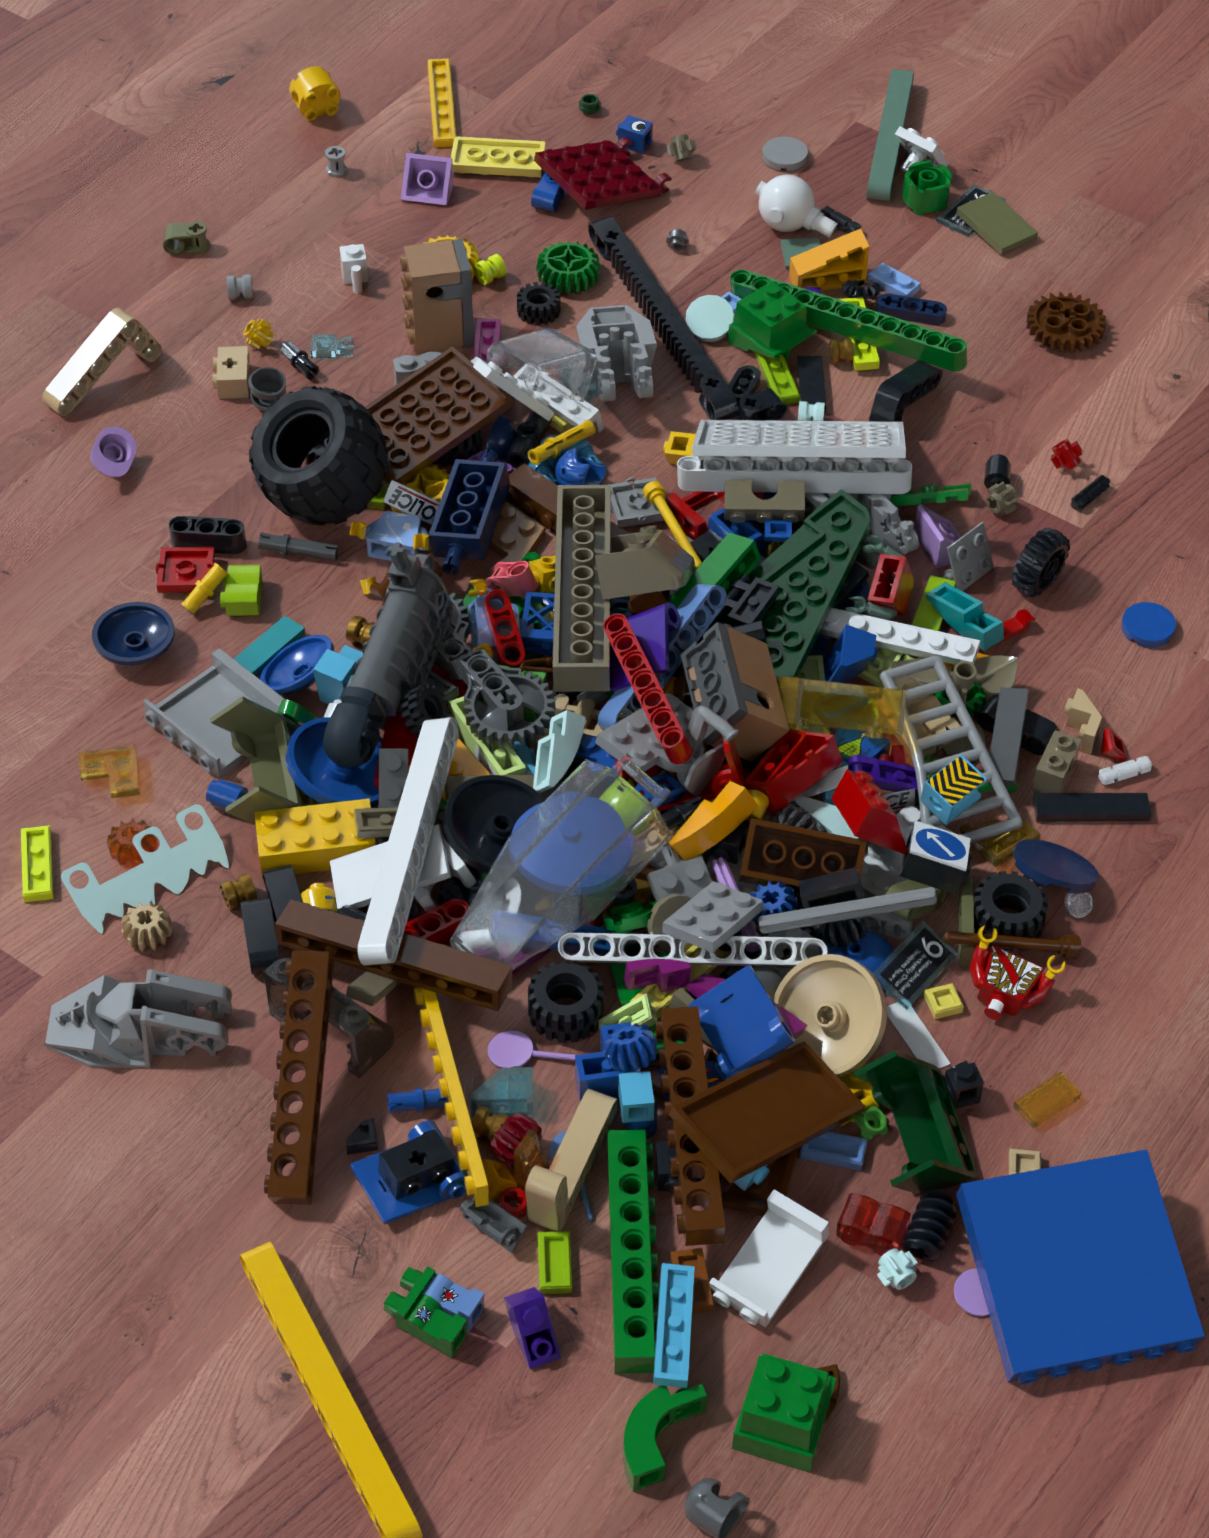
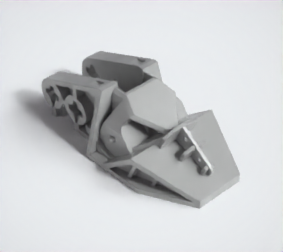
M627 305L590 308L576 326L579 338L578 351L583 353L596 394L602 402L615 401V383L631 381V390L640 399L653 398L651 366L657 343L650 320Z
M805 493V512L815 511L836 493ZM847 493L869 511L871 528L866 538L879 536L883 540L884 546H889L902 554H907L919 547L918 536L913 529L914 523L911 520L901 522L898 516V508L890 502L892 494ZM865 540L862 547L870 545V543ZM861 547L855 562L868 568L877 567L880 553L866 554Z
M147 970L146 982H121L103 975L51 1006L45 1042L46 1048L88 1067L150 1068L152 1055L186 1056V1052H189L194 1044H198L199 1047L210 1052V1056H216L217 1051L224 1049L226 1043H229L227 1028L218 1022L191 1016H194L195 1010L199 1007H205V1009L211 1010V1014L215 1018H225L226 1013H232V991L221 984L156 970Z

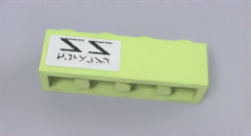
M464 696L449 701L448 708H451V713L448 715L455 718L458 724V738L491 775H526V766L514 749L510 748L508 742H505L499 748L498 741L488 745L487 737L478 740V734L471 733L470 726L466 725L464 715Z

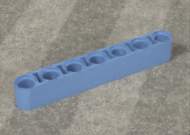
M706 584L695 585L677 608L680 615V626L668 632L669 672L656 676L662 689L681 665V654L694 642H698L724 607L727 597L723 587ZM631 685L615 691L600 711L598 725L603 731L642 708Z

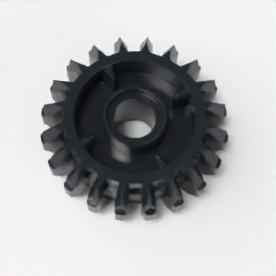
M1045 527L1038 531L1035 536L1031 537L1029 543L1025 544L1024 550L1020 552V556L1016 560V566L1013 568L1011 579L1012 585L1026 596L1028 595L1033 598L1036 595H1041L1043 591L1047 590L1056 581L1057 576L1066 564L1065 561L1069 556L1070 540L1060 531L1050 527Z

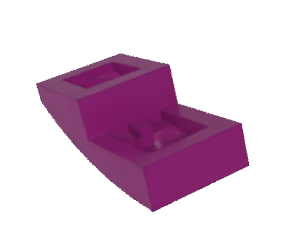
M644 959L626 962L624 982L628 990L653 984L658 985L661 993L683 988L690 983L691 965L688 962L672 959Z

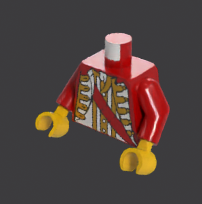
M985 925L982 926L978 931L980 944L975 947L969 970L973 986L978 989L977 999L987 1004L984 1010L985 1015L992 1020H1000L1004 1012L1011 1016H1016L1021 1009L1028 1010L1043 1002L1055 983L1054 977L1065 971V961L1060 969L1054 970L1051 968V963L1056 955L1051 956L1047 961L1048 971L1044 974L1045 968L994 945H992L991 949H988L989 943L996 939L997 931L994 929L992 938L988 940L982 935Z

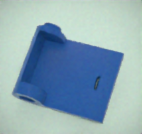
M747 965L688 1004L689 1007L698 1006L700 1025L718 1054L716 1056L718 1063L715 1064V1068L723 1080L729 1079L775 1056L795 1043L792 1032L750 965Z
M427 1120L417 1124L410 1130L407 1141L431 1131H437L454 1157L452 1175L442 1183L432 1184L421 1189L415 1195L404 1196L396 1200L378 1173L379 1153L350 1164L351 1170L384 1225L448 1199L460 1198L466 1193L464 1177L468 1175L465 1170L461 1171L457 1157L434 1121Z

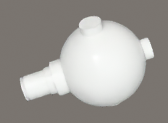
M780 175L771 179L768 183L761 181L755 191L759 195V211L763 220L768 226L777 231L792 232L804 227L808 230H816L830 238L838 224L821 213V209L815 206V198L811 187L797 176Z

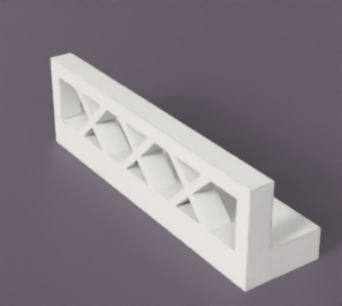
M527 362L513 376L518 380L517 384L521 385V383H524L532 389L534 396L539 394L550 403L547 407L574 427L585 420H590L598 433L604 429L600 411L530 363Z

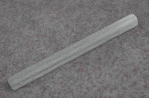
M929 887L760 916L758 919L759 929L761 933L765 934L935 905L937 903L935 889Z

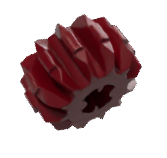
M520 1112L509 1116L506 1122L501 1124L499 1130L495 1132V1138L491 1141V1153L502 1164L505 1163L512 1168H516L520 1164H524L527 1158L532 1156L534 1150L538 1148L537 1144L542 1139V1128L531 1117Z

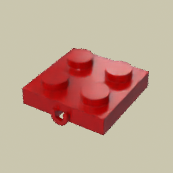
M161 547L159 563H156V574H158L157 592L191 593L197 586L195 584L197 580L201 581L214 566V547Z

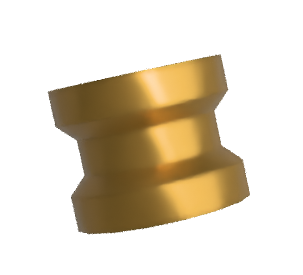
M845 338L843 341L830 340L829 353L832 364H837L839 361H845L846 363L853 361L851 338Z

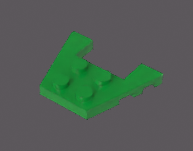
M969 482L938 487V483L924 484L921 489L912 490L911 486V490L907 493L892 494L890 502L894 506H907L929 502L942 503L951 500L965 501L969 499V494H972V485Z

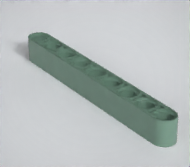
M891 70L866 199L890 201L901 146L895 133L899 127L904 128L914 71Z

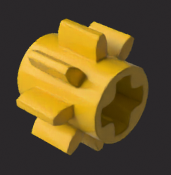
M260 318L257 322L251 320L243 333L248 338L245 343L258 350L261 346L263 348L268 347L274 337V332L270 330L272 324Z

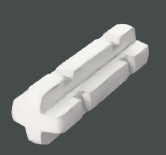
M1148 756L1136 758V762L1133 759L1113 765V769L1111 767L1100 769L1098 778L1103 785L1114 783V780L1118 782L1137 776L1138 772L1139 774L1150 772L1152 762Z

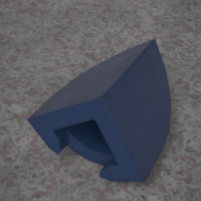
M498 416L485 449L488 450V453L490 450L495 451L499 460L506 459V455L517 437L516 430L509 425L511 421L502 416Z

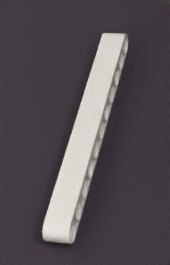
M453 717L431 719L423 722L359 939L358 957L362 965L394 963L397 958L458 741V724Z

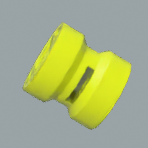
M498 254L488 257L487 261L481 260L475 263V275L482 285L489 284L494 278L499 279L507 274L505 262Z

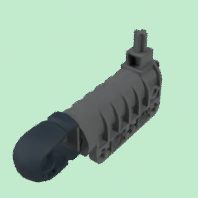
M396 542L394 546L388 547L392 564L388 571L391 581L384 596L385 604L377 612V623L372 625L369 632L370 639L363 645V656L355 664V675L350 677L346 687L343 689L340 696L342 703L336 705L324 733L323 746L326 755L336 765L344 768L360 767L371 759L380 737L379 728L384 726L387 716L395 717L397 712L399 714L403 713L404 710L400 709V704L403 703L401 698L405 696L404 694L426 683L453 616L452 601L442 579L434 572L433 556L419 553L415 555L406 554L405 549L399 542Z

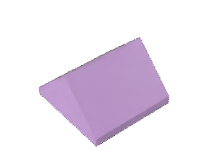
M406 153L401 200L447 206L454 186L453 159Z
M920 504L916 510L914 526L919 543L936 568L950 565L947 547L961 538L950 520Z

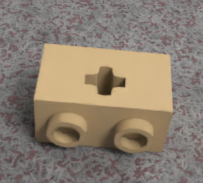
M248 346L218 347V356L213 357V369L217 374H212L213 389H218L219 399L249 398L250 361Z

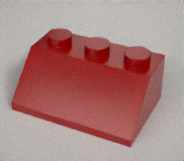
M847 769L831 799L854 836L905 855L907 847L897 816L889 806L890 802L881 794L882 790L875 785L870 774L858 770L856 773Z

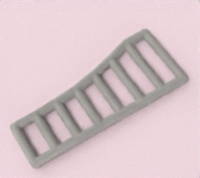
M933 656L883 671L880 674V679L891 699L910 748L916 773L921 822L934 827L944 824L935 815L931 816V811L920 801L924 784L928 780L927 775L939 772L959 755H963L969 762L980 760L985 770L982 773L986 777L984 784L991 783L997 796L975 802L953 821L1001 806L1009 820L961 834V836L970 838L971 844L1021 828L1023 821L940 656ZM931 668L935 669L940 679L939 681L899 692L894 682V679ZM944 690L951 702L909 715L904 703ZM955 713L962 724L960 727L918 739L914 728L915 725ZM968 736L974 748L926 764L922 754L923 749Z

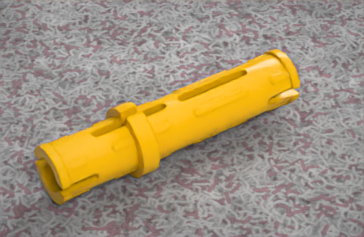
M585 420L583 423L555 438L549 437L545 439L543 444L528 451L530 462L533 465H538L550 457L555 458L559 456L561 451L596 433L595 426L592 421Z

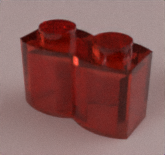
M850 1193L837 1223L836 1236L850 1246H867L880 1256H883L892 1249L900 1251L901 1243H903L904 1235L910 1223L911 1213L895 1205L879 1203L873 1198L862 1194Z

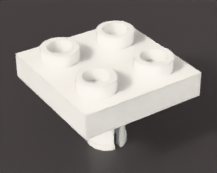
M899 127L895 135L906 153L910 154L901 167L904 173L908 171L910 165L920 161H931L932 165L937 167L940 164L947 167L949 164L944 157L945 153L939 149V143L930 137L924 139L912 128L906 130Z

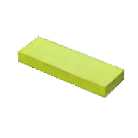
M50 825L22 828L21 852L24 903L54 899Z

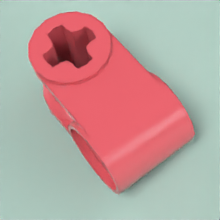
M526 561L498 562L494 566L492 576L485 580L489 589L502 590L508 596L525 597L526 592H535L539 586Z

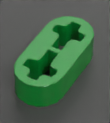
M286 699L281 701L277 711L278 714L294 721L299 727L308 721L318 719V717L303 706Z

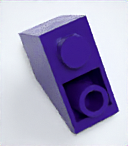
M535 1287L504 1297L513 1332L528 1367L532 1369L560 1359L561 1356L544 1295Z

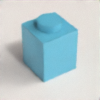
M630 1071L619 1074L618 1093L622 1123L654 1120V1096L650 1071Z

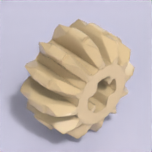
M150 901L146 906H143L138 902L136 909L128 907L127 915L122 916V936L125 938V941H128L131 948L139 946V949L143 952L146 947H151L155 951L156 944L165 945L166 937L171 936V916L168 912H165L162 904L154 906L152 901Z

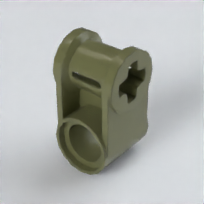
M200 221L168 224L164 231V250L173 255L184 253L200 254L210 249V242L205 234L207 232L206 224Z

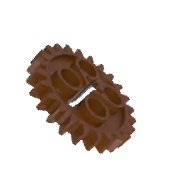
M1059 292V296L1056 297L1050 293L1049 299L1041 296L1040 301H1034V306L1030 305L1029 312L1027 313L1026 328L1030 329L1029 335H1035L1034 341L1042 340V346L1050 344L1051 350L1060 347V352H1063L1065 348H1068L1073 353L1074 348H1077L1082 352L1084 346L1091 349L1092 343L1098 344L1099 339H1103L1107 323L1105 322L1106 316L1103 315V309H1097V303L1090 305V298L1083 301L1081 300L1082 295H1078L1075 298L1072 293L1064 296L1062 292Z

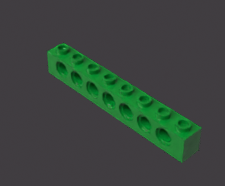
M608 1130L607 1154L615 1374L654 1373L656 1347L654 1330H657L658 1310H653V1301L659 1300L658 1281H652L651 1273L657 1272V1252L651 1253L650 1244H656V1225L649 1224V1216H655L654 1196L648 1197V1188L654 1187L653 1169H647V1161H652V1142H646L645 1130ZM627 1164H633V1165H635V1166H633V1167H628V1166H626V1165H627ZM633 1191L636 1194H628L626 1192ZM628 1219H636V1220H638V1221H637V1222H629V1221H627V1220H628ZM629 1247H637V1248H639V1249H638V1250H629L628 1248H629ZM631 1275H637V1276H640L641 1278H639V1279H631V1278H629V1276H631ZM632 1304H639V1305H641L642 1307H640V1308H632V1307H630V1305H632ZM634 1333L642 1334L643 1337L634 1338L630 1335Z

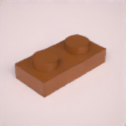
M695 1248L670 1252L671 1264L695 1266L692 1314L713 1311L714 1304L703 1249Z

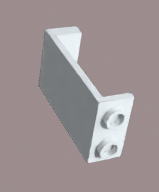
M773 1190L767 1199V1212L720 1280L712 1278L709 1282L711 1294L713 1295L712 1298L719 1305L725 1308L731 1306L740 1312L739 1315L752 1325L758 1323L765 1328L830 1235L829 1222L776 1190Z

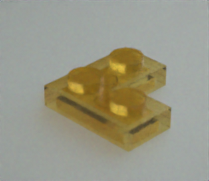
M135 745L78 752L81 781L109 777L111 798L140 795Z

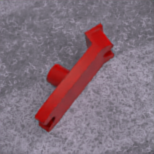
M1027 609L1018 610L1015 617L1007 621L1001 620L1003 621L1004 640L1027 631L1031 622L1035 621V618Z

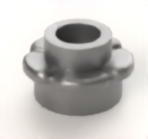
M675 229L669 232L666 243H668V247L672 250L681 251L687 247L689 238L685 231Z

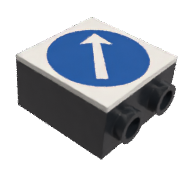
M915 820L906 842L907 851L903 855L900 876L956 895L960 884L965 886L969 878L970 869L968 867L972 859V853H969L971 839Z

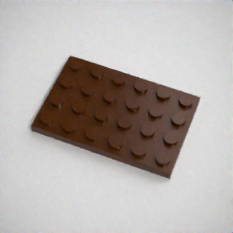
M453 346L365 406L379 424L387 444L388 452L386 454L389 466L388 473L383 479L388 484L392 480L400 484L405 483L516 404L514 397L485 378L473 367L474 364Z

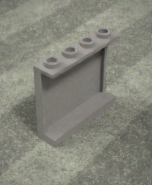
M219 648L211 653L213 666L158 704L154 705L148 699L143 701L145 708L144 717L147 723L152 727L156 726L170 742L174 741L187 756L194 757L199 761L204 770L207 772L211 771L218 778L225 775L248 757L234 750L231 732L212 724L210 718L242 696L276 713L281 701L284 699Z

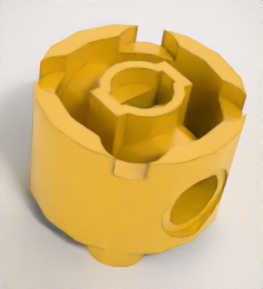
M319 66L308 67L297 74L299 77L296 81L294 78L292 79L289 87L290 96L307 121H313L317 116L324 114L331 116L337 113L341 93L327 70L325 71Z

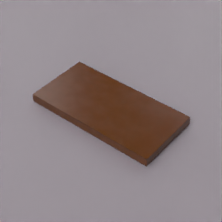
M803 1041L674 1105L669 1115L731 1184L861 1115L866 1106L811 1047Z

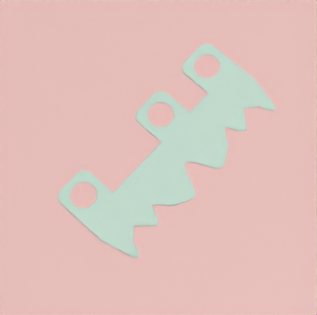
M193 805L179 812L176 816V820L187 841L170 849L160 829L154 826L136 834L132 841L144 863L99 885L92 870L86 863H79L62 872L61 879L81 915L99 933H103L102 921L106 913L118 917L123 916V903L137 908L138 902L146 906L152 901L155 905L154 884L156 882L162 884L174 894H180L188 882L191 868L197 873L204 875L208 860L219 862L224 867L229 868L223 841L201 805ZM196 812L202 816L203 825L201 828L191 830L185 825L184 819L188 813ZM147 834L155 835L160 841L159 848L154 852H147L141 846V839ZM81 870L88 875L89 882L86 887L77 889L70 884V875L74 871Z

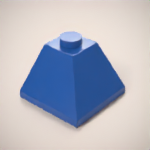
M847 624L845 625L828 652L824 663L826 695L843 687L861 674L869 662L873 663L878 654V647H875L877 635Z

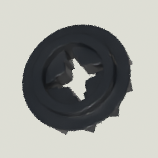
M864 279L849 280L842 284V293L849 298L863 297L864 299H871L880 294V287L878 283L873 281H866Z

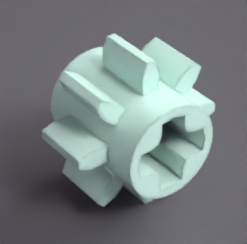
M892 1249L886 1252L878 1261L880 1272L877 1276L885 1287L891 1285L892 1288L896 1287V1289L901 1290L912 1284L917 1277L915 1266L918 1262L910 1251L904 1253L902 1250Z

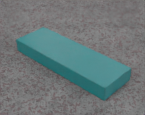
M283 616L237 655L234 660L257 676L279 651L305 635V627L287 616Z

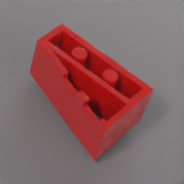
M789 729L785 735L775 742L743 782L744 787L747 790H758L764 793L769 799L766 811L777 813L843 762L834 735Z

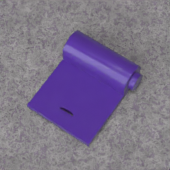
M670 602L627 618L656 676L669 672L668 632L679 628L681 622L677 608ZM610 643V690L614 692L631 684Z

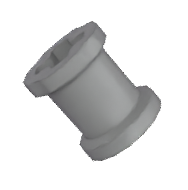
M331 146L325 150V157L328 159V166L326 167L328 175L341 177L347 172V166L344 164L346 156L344 148Z

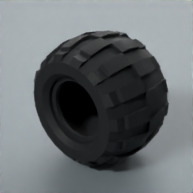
M307 386L299 391H290L281 396L279 401L269 406L262 414V419L255 426L250 438L253 442L252 447L249 449V462L260 490L285 515L307 524L324 526L326 523H333L336 525L346 522L354 514H360L368 507V503L374 496L377 497L383 487L381 484L382 480L388 473L389 461L386 454L388 449L379 424L362 404L358 403L353 397L333 388ZM329 438L328 445L323 454L313 463L301 467L308 453L317 444Z

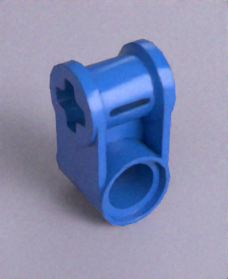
M546 172L539 184L534 188L531 206L555 212L564 197V189Z

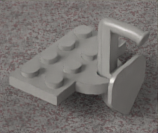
M668 692L665 695L693 750L691 758L685 763L673 764L668 760L642 708L597 735L595 743L637 775H640L654 765H658L665 770L676 772L680 784L694 796H698L721 768L726 756L723 744H719L704 754L702 743L708 726L710 725L724 736L725 742L732 740L739 733V730H735L727 721L709 708L699 706L692 710Z

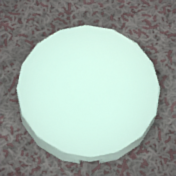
M705 295L697 298L690 304L686 311L685 320L686 325L698 340L712 343L726 337L729 331V324L734 322V313L732 306L726 299L717 295Z

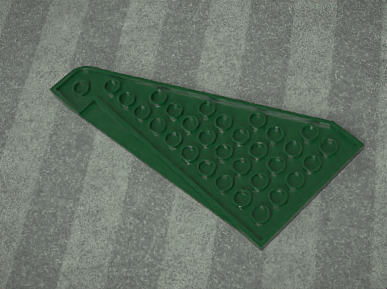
M842 489L804 520V525L748 575L750 578L748 584L750 585L757 577L780 587L781 593L761 620L764 625L767 646L783 706L871 528L870 515L867 508ZM725 614L722 620L715 618L704 633L717 622L728 624L731 627H736L737 625L729 623L728 614ZM675 672L672 676L678 677L679 673ZM707 744L706 753L715 747ZM758 757L752 762L740 758L744 771L752 766Z

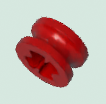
M512 1187L501 1193L499 1198L500 1206L516 1218H523L527 1213L525 1192L520 1188ZM510 1200H517V1207L511 1208Z

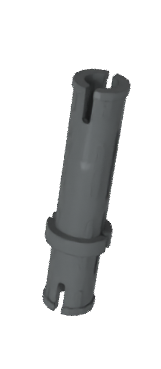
M261 532L258 539V549L278 551L282 555L290 553L337 561L336 556L339 554V545L296 539L288 534L280 536Z

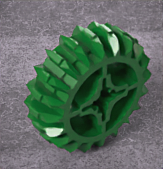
M568 240L567 243L559 241L558 245L550 244L549 248H543V252L539 254L537 259L536 271L540 282L546 283L547 287L551 284L553 289H558V293L567 292L569 295L570 292L578 294L580 290L587 292L588 287H594V283L598 282L601 264H599L598 254L594 253V248H588L587 244L579 245L578 241L570 243Z

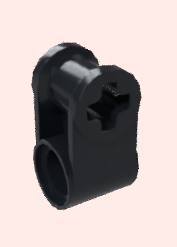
M766 388L760 392L743 396L740 399L741 413L738 415L737 420H779L786 413L787 405L773 389Z

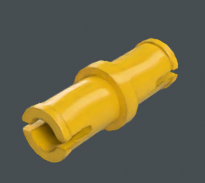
M214 563V566L201 581L197 580L195 583L197 586L181 604L191 613L195 614L205 600L215 594L213 591L229 573L217 563Z

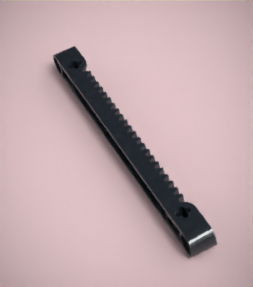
M609 216L589 222L588 233L593 245L602 258L611 261V267L615 268V273L619 274V279H623V285H627V291H630L631 297H634V301L638 302V307L642 308V313L646 314V318L650 320L651 326H654V331L658 332V337L662 338V343L666 344V349L670 350V355L674 356V361L678 362V367L682 368V373L686 374V379L690 380L691 386H694V391L702 392L699 397V403L710 420H727L737 417L739 415V407L734 394L616 220Z

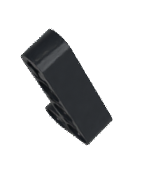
M918 360L885 380L876 392L869 421L901 422L906 407L927 395L939 385L943 370Z

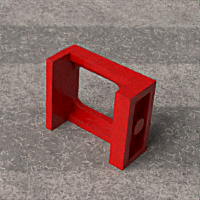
M695 491L682 499L673 492L666 496L665 501L684 533L692 540H695L708 531V524L693 509L713 498L719 499L724 504V492Z

